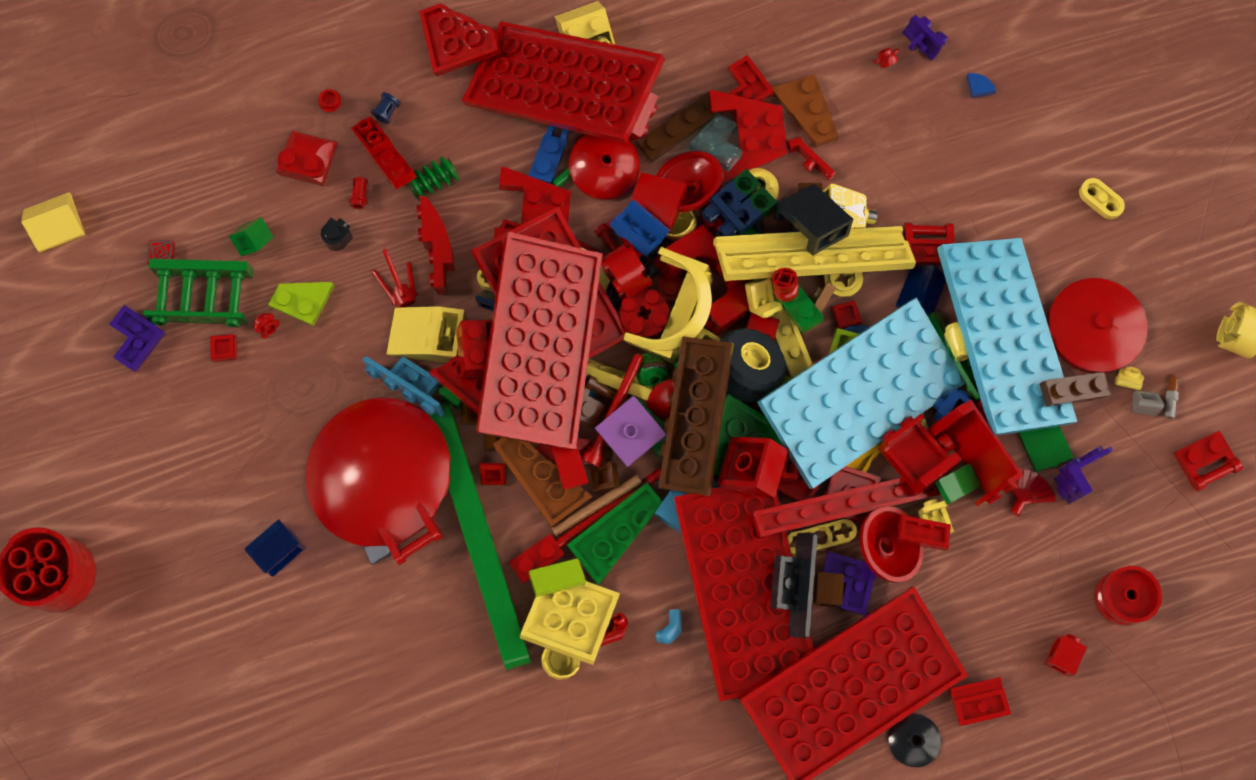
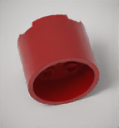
M42 527L22 530L8 539L9 542L0 554V591L4 596H7L19 605L55 613L76 607L88 596L95 582L96 564L92 553L83 543L59 532Z

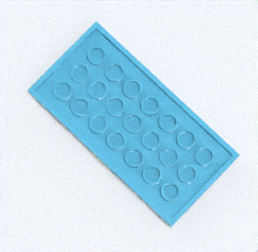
M1022 238L942 244L938 247V254L987 423L994 434L998 436L1076 423L1077 418L1072 403L1046 407L1039 384L1045 380L1064 378Z
M914 298L757 401L784 448L788 450L789 456L807 486L811 489L883 441L882 437L890 430L894 429L896 432L901 428L900 424L908 417L916 418L935 405L942 396H948L954 388L958 389L966 382L917 298Z

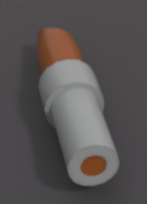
M1173 374L1170 376L1168 391L1165 397L1166 408L1164 418L1168 420L1175 419L1176 404L1179 399V379Z

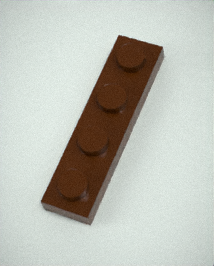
M706 93L637 142V146L652 163L722 113L710 114L709 96Z

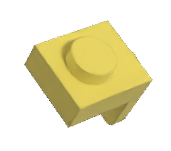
M771 278L756 279L745 284L750 312L760 317L768 318L773 316L775 312L783 309L781 303L774 301Z
M938 499L923 503L924 507L918 511L921 519L951 524L946 510L948 505L945 501L939 502ZM951 524L950 534L954 532L953 527H952V524Z

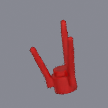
M383 249L385 260L396 284V287L393 288L394 293H392L376 270H372V274L389 296L393 306L397 305V308L411 306L416 302L415 297L418 296L414 285L412 265L410 262H407L408 287L407 284H401L387 249Z

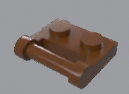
M588 374L585 379L580 422L595 429L604 421L610 407L588 396L589 392L593 390L611 401L614 400L617 392L597 382L595 377ZM626 395L623 404L630 399L629 396Z

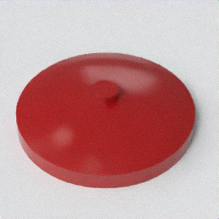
M1087 278L1070 284L1054 299L1047 315V323L1056 353L1068 365L1085 373L1104 372V374H1108L1124 368L1139 355L1147 337V319L1140 302L1128 289L1108 279Z

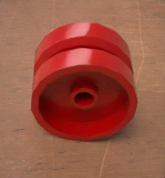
M1129 565L1104 575L1095 587L1094 600L1098 611L1106 620L1115 625L1128 626L1147 621L1157 614L1162 604V590L1159 581L1151 572L1142 567Z

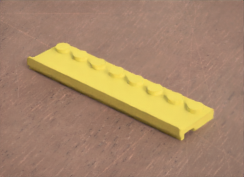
M902 226L851 229L848 237L813 256L806 250L809 239L801 232L720 236L714 238L713 242L725 281L772 278L776 270L784 267L793 269L797 276L913 269L916 264L907 240H904L902 235Z

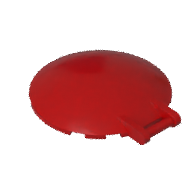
M371 398L346 407L322 428L308 456L305 475L306 489L314 513L319 521L340 539L365 547L387 546L397 564H403L407 561V557L435 540L437 542L443 538V534L433 517L436 515V510L443 497H446L451 478L449 476L451 457L447 441L437 423L427 413L409 402L395 398ZM424 528L428 529L429 532L401 549L399 546Z

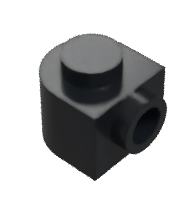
M330 218L321 229V238L327 248L332 251L344 249L353 236L349 231L351 227L341 218L337 221Z

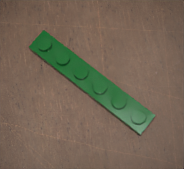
M753 227L743 233V235L758 234ZM798 284L799 292L795 299L788 302L780 301L777 298L776 300L782 304L786 313L800 331L804 333L823 322L824 316Z

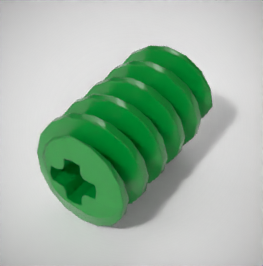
M443 156L439 157L440 165L434 160L431 161V169L423 165V173L417 169L413 170L417 177L407 184L415 199L417 194L425 196L426 190L433 195L434 186L440 191L443 190L442 182L451 186L450 178L457 182L460 181L449 157L448 161Z

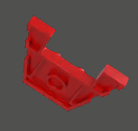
M709 90L710 114L734 111L736 116L740 159L719 161L724 174L723 183L737 177L746 168L750 170L761 167L788 154L782 106Z
M501 166L499 190L524 192L521 225L556 207H559L568 224L571 191ZM495 227L494 238L512 229Z

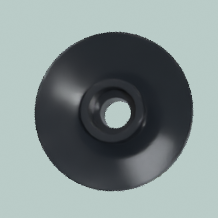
M910 714L890 728L888 744L891 753L900 763L909 767H922L931 763L938 755L941 737L936 725L930 719L923 715ZM914 735L919 736L921 739L920 744L917 746L912 743Z

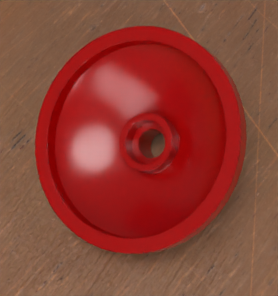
M586 134L576 142L570 153V176L576 187L591 198L597 200L617 199L629 192L636 183L640 172L639 155L630 140L626 144ZM608 157L610 159V163H604L602 161V158Z
M690 151L679 154L667 161L656 174V176L686 184L687 191L678 208L679 213L694 211L708 204L711 197L720 191L724 179L723 169L719 161L713 155L702 151Z
M884 506L873 510L864 519L860 530V547L867 565L874 574L887 582L900 583L911 579L919 571L923 561L924 547L896 541L899 516L909 515L896 507Z

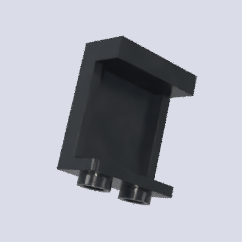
M816 184L802 188L787 198H782L776 206L774 217L777 222L786 218L809 239L806 250L812 256L848 237L854 220Z

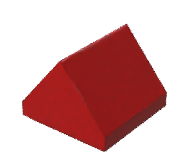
M480 463L481 485H506L507 465L505 463Z

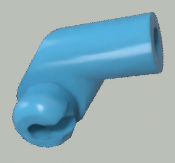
M669 610V624L663 630L656 632L655 637L658 643L671 644L681 634V610Z

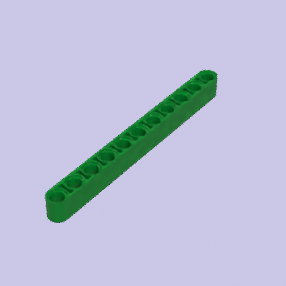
M449 403L441 405L444 412L441 418L434 413L429 416L441 429L449 447L451 457L449 490L506 671L530 664L531 658L525 640L520 639L522 631L451 406Z

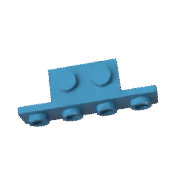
M367 356L362 359L366 366V373L373 379L380 378L390 390L395 391L397 389L409 402L414 403L415 401L419 403L421 408L429 415L434 413L440 418L444 415L440 403L431 398L441 384L431 377L429 372L405 357H402L390 371Z

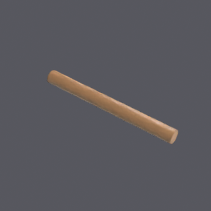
M635 475L619 485L618 488L609 491L551 527L556 536L642 484L638 475Z

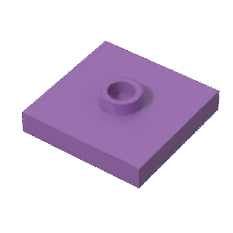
M635 396L631 397L595 428L627 467L666 435Z

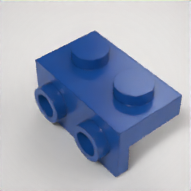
M635 200L630 201L625 210L617 215L609 224L618 236L625 238L633 245L637 252L644 254L646 257L658 248L670 232L669 228Z

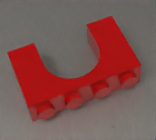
M701 225L665 248L707 264L710 270L719 275L716 265L720 264L716 248L713 245L715 236L704 225ZM660 254L655 259L654 265L668 282L686 271L660 261L662 256ZM745 280L729 289L725 286V295L711 304L710 314L705 324V327L711 333L717 336L751 313L745 284L751 281Z

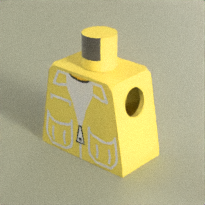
M830 184L823 190L824 193L854 219L851 229L865 228L866 223L875 224L877 211L866 209L867 198L864 194L836 184Z

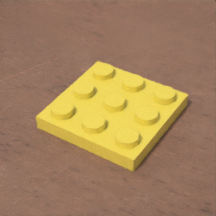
M586 581L585 585L536 597L521 631L520 639L594 665L620 593Z

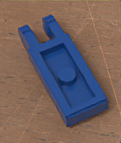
M549 125L528 176L552 184L567 147V139L571 130L562 129L561 137L557 138L553 136L557 127Z

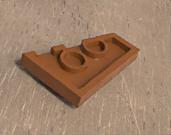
M815 74L772 87L774 90L773 96L777 97L783 104L785 111L792 115L797 121L799 128L815 147L838 140L839 135Z

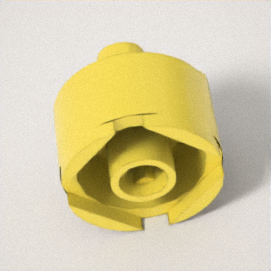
M1238 302L1229 309L1234 311L1231 316H1224L1221 321L1216 341L1221 343L1218 347L1250 359L1256 355V308L1243 302Z

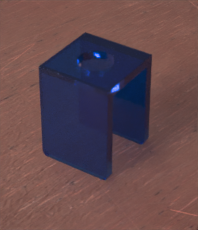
M278 519L245 547V551L264 573L274 577L307 547L286 523Z

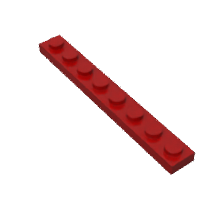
M897 478L754 511L752 516L757 537L759 538L873 511L884 506L890 507L938 496L941 493L934 483L917 495L903 478Z

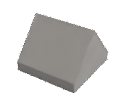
M1134 391L1132 413L1157 416L1164 408V403L1158 393Z

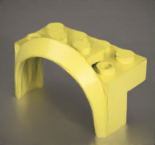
M661 247L658 254L662 255L660 261L687 271L661 339L658 340L647 339L630 333H625L623 340L627 344L656 354L664 360L675 364L680 356L682 337H698L708 320L712 303L710 287L713 277H711L712 273L707 264Z

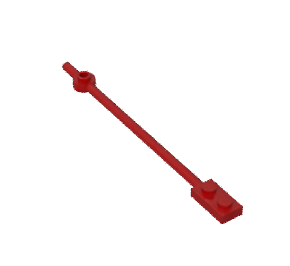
M752 402L748 405L756 411L761 409L757 402ZM662 466L641 480L642 484L599 509L555 540L549 534L510 561V566L523 585L530 581V570L553 565L565 556L561 548L578 537L644 484L648 483L651 486L660 480Z

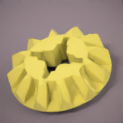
M862 272L842 273L844 277H850L846 282L847 286L843 282H836L840 274L824 275L825 285L828 282L835 286L836 289L833 294L839 296V298L851 297L859 291L863 283Z

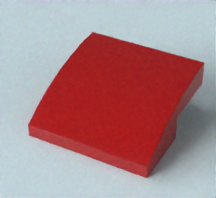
M641 172L630 201L635 200L669 228L670 232L668 234H670L679 216L678 208L687 191V186L681 182Z

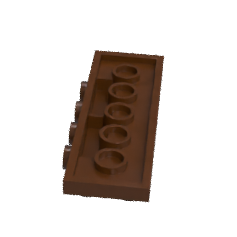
M682 337L678 368H675L673 372L674 393H671L669 397L670 418H667L665 422L666 443H663L661 447L663 462L659 488L710 496L734 348L733 343Z

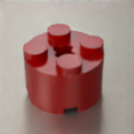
M628 242L602 257V269L609 281L614 279L612 284L621 300L625 297L627 299L633 297L653 285L650 276H646L643 264Z
M645 289L628 299L625 297L620 307L622 325L630 334L658 340L661 338L669 319L668 304L659 292L653 289ZM645 314L646 316H648V319L644 320V318L640 315Z

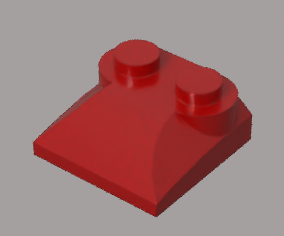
M292 130L284 150L278 155L276 172L281 176L324 186L338 143Z

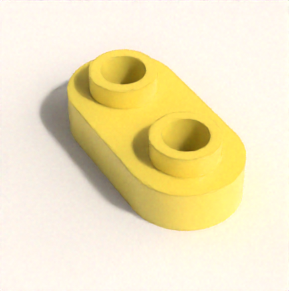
M1087 179L1079 189L1080 198L1105 219H1116L1124 211L1125 204L1123 199L1099 179ZM1088 190L1093 191V192H1094V196H1091V195L1088 193ZM1106 206H1111L1113 211H1109Z

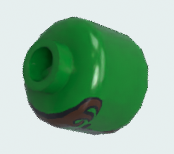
M650 352L642 354L643 361L636 374L638 383L654 388L657 384L667 380L669 373L664 359Z

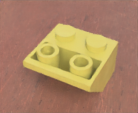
M599 1L554 16L559 33L615 44L606 10Z

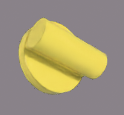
M1129 366L1120 369L1115 379V385L1141 390L1144 376L1139 369Z

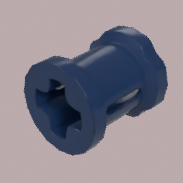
M383 92L381 94L382 99L377 107L371 110V114L377 120L389 124L392 113L396 107H400L401 103L391 94Z

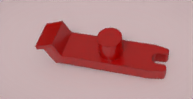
M801 137L792 140L787 139L786 144L789 153L798 151L807 160L802 164L807 172L816 168L829 181L834 177V170L802 141Z

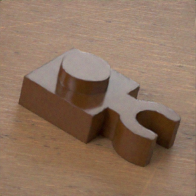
M603 446V455L601 456L603 459L599 467L590 468L593 492L602 493L619 487L617 463L611 461L613 452L610 447Z

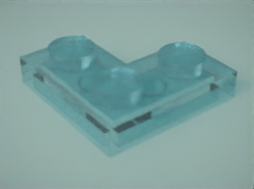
M717 113L690 142V150L702 151L713 155L719 161L721 167L729 171L742 157V150L727 142L737 130V124Z

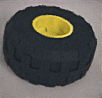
M739 328L728 332L720 340L734 344L726 393L743 402L752 403L759 401L779 388L785 379L786 364L783 352L780 351L777 343L770 339L771 337L755 329Z

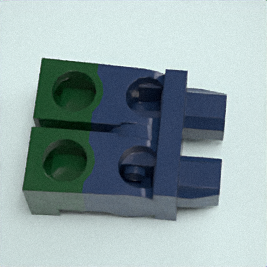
M746 168L717 194L711 197L710 204L703 211L702 217L709 224H712L718 218L724 223L717 229L719 236L743 235L744 232L752 228L765 216L768 217L772 214L778 202L764 187L760 188L761 183Z

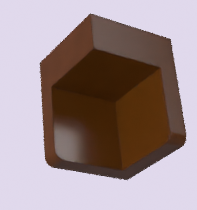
M817 572L815 574L813 605L837 608L842 606L844 575Z

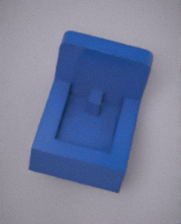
M954 388L946 398L942 396L933 408L937 411L933 418L937 421L941 420L951 411L955 404L960 406L971 400L970 395Z

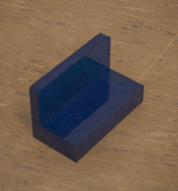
M915 265L913 269L909 270L896 307L899 308L911 299L917 298L926 315L935 312L946 284L945 274L934 265Z

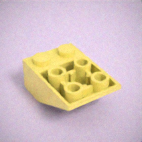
M447 307L395 308L386 355L447 363L449 362L448 360L455 356L458 357L456 329L460 321H467L468 319L465 310Z

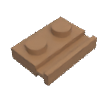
M828 282L823 288L818 287L811 298L821 313L836 289L835 286ZM809 329L808 331H806V332H804V333H802V332L800 331V334H802L803 336H805L806 333H808L811 329Z

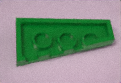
M648 483L644 484L567 544L598 586L662 503Z

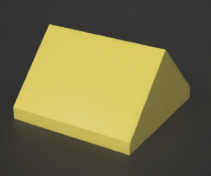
M70 192L23 210L21 223L39 253L85 236Z

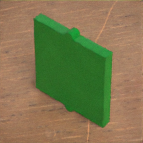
M1060 426L1018 432L1035 473L1050 467L1056 468L1058 464L1074 459Z

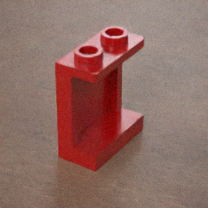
M922 414L916 418L908 417L900 424L901 428L895 432L892 429L882 437L884 442L878 449L917 495L953 470L962 460L956 452L949 456L921 424V421L924 419Z

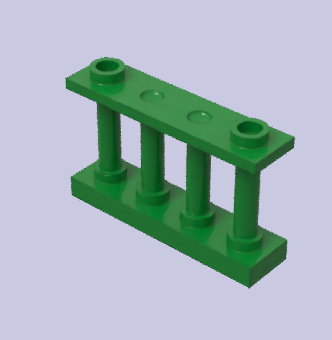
M150 259L149 269L159 278L155 310H144L143 315L152 324L164 326L167 325V322L225 324V326L233 328L240 327V324L248 325L246 316L243 313H239L241 283L244 278H253V268L247 261ZM172 276H181L183 278L180 311H166L168 284ZM196 277H205L207 279L204 312L190 311L193 280ZM220 277L232 280L229 312H214L217 280H220Z

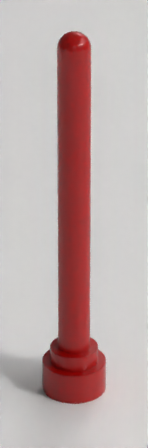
M641 354L634 355L605 419L622 406L643 361ZM599 433L592 447L589 446L587 450H584L581 456L583 461L599 467L603 459L601 457L603 453L601 449L605 443V440Z

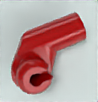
M619 612L613 615V621L610 629L605 633L601 647L619 641L624 637L628 627V619L625 614Z

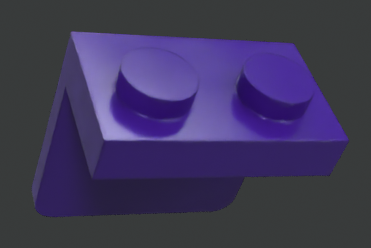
M1099 446L1083 457H1078L1058 469L1060 474L1053 479L1058 485L1057 490L1063 500L1071 504L1093 491L1081 469L1113 451L1111 446L1106 449Z

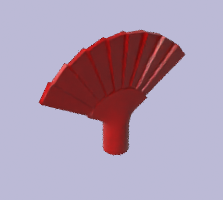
M1019 468L1024 476L1016 481L1018 487L1011 491L1016 499L1011 509L1013 515L1020 516L1026 504L1056 502L1052 487L1041 475L1025 468Z

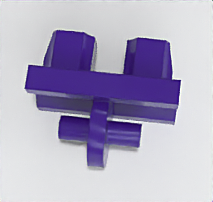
M914 15L902 34L911 41L908 47L911 52L918 48L932 61L937 57L948 37L943 32L935 33L930 29L932 26L931 21L926 16L919 18L917 15Z

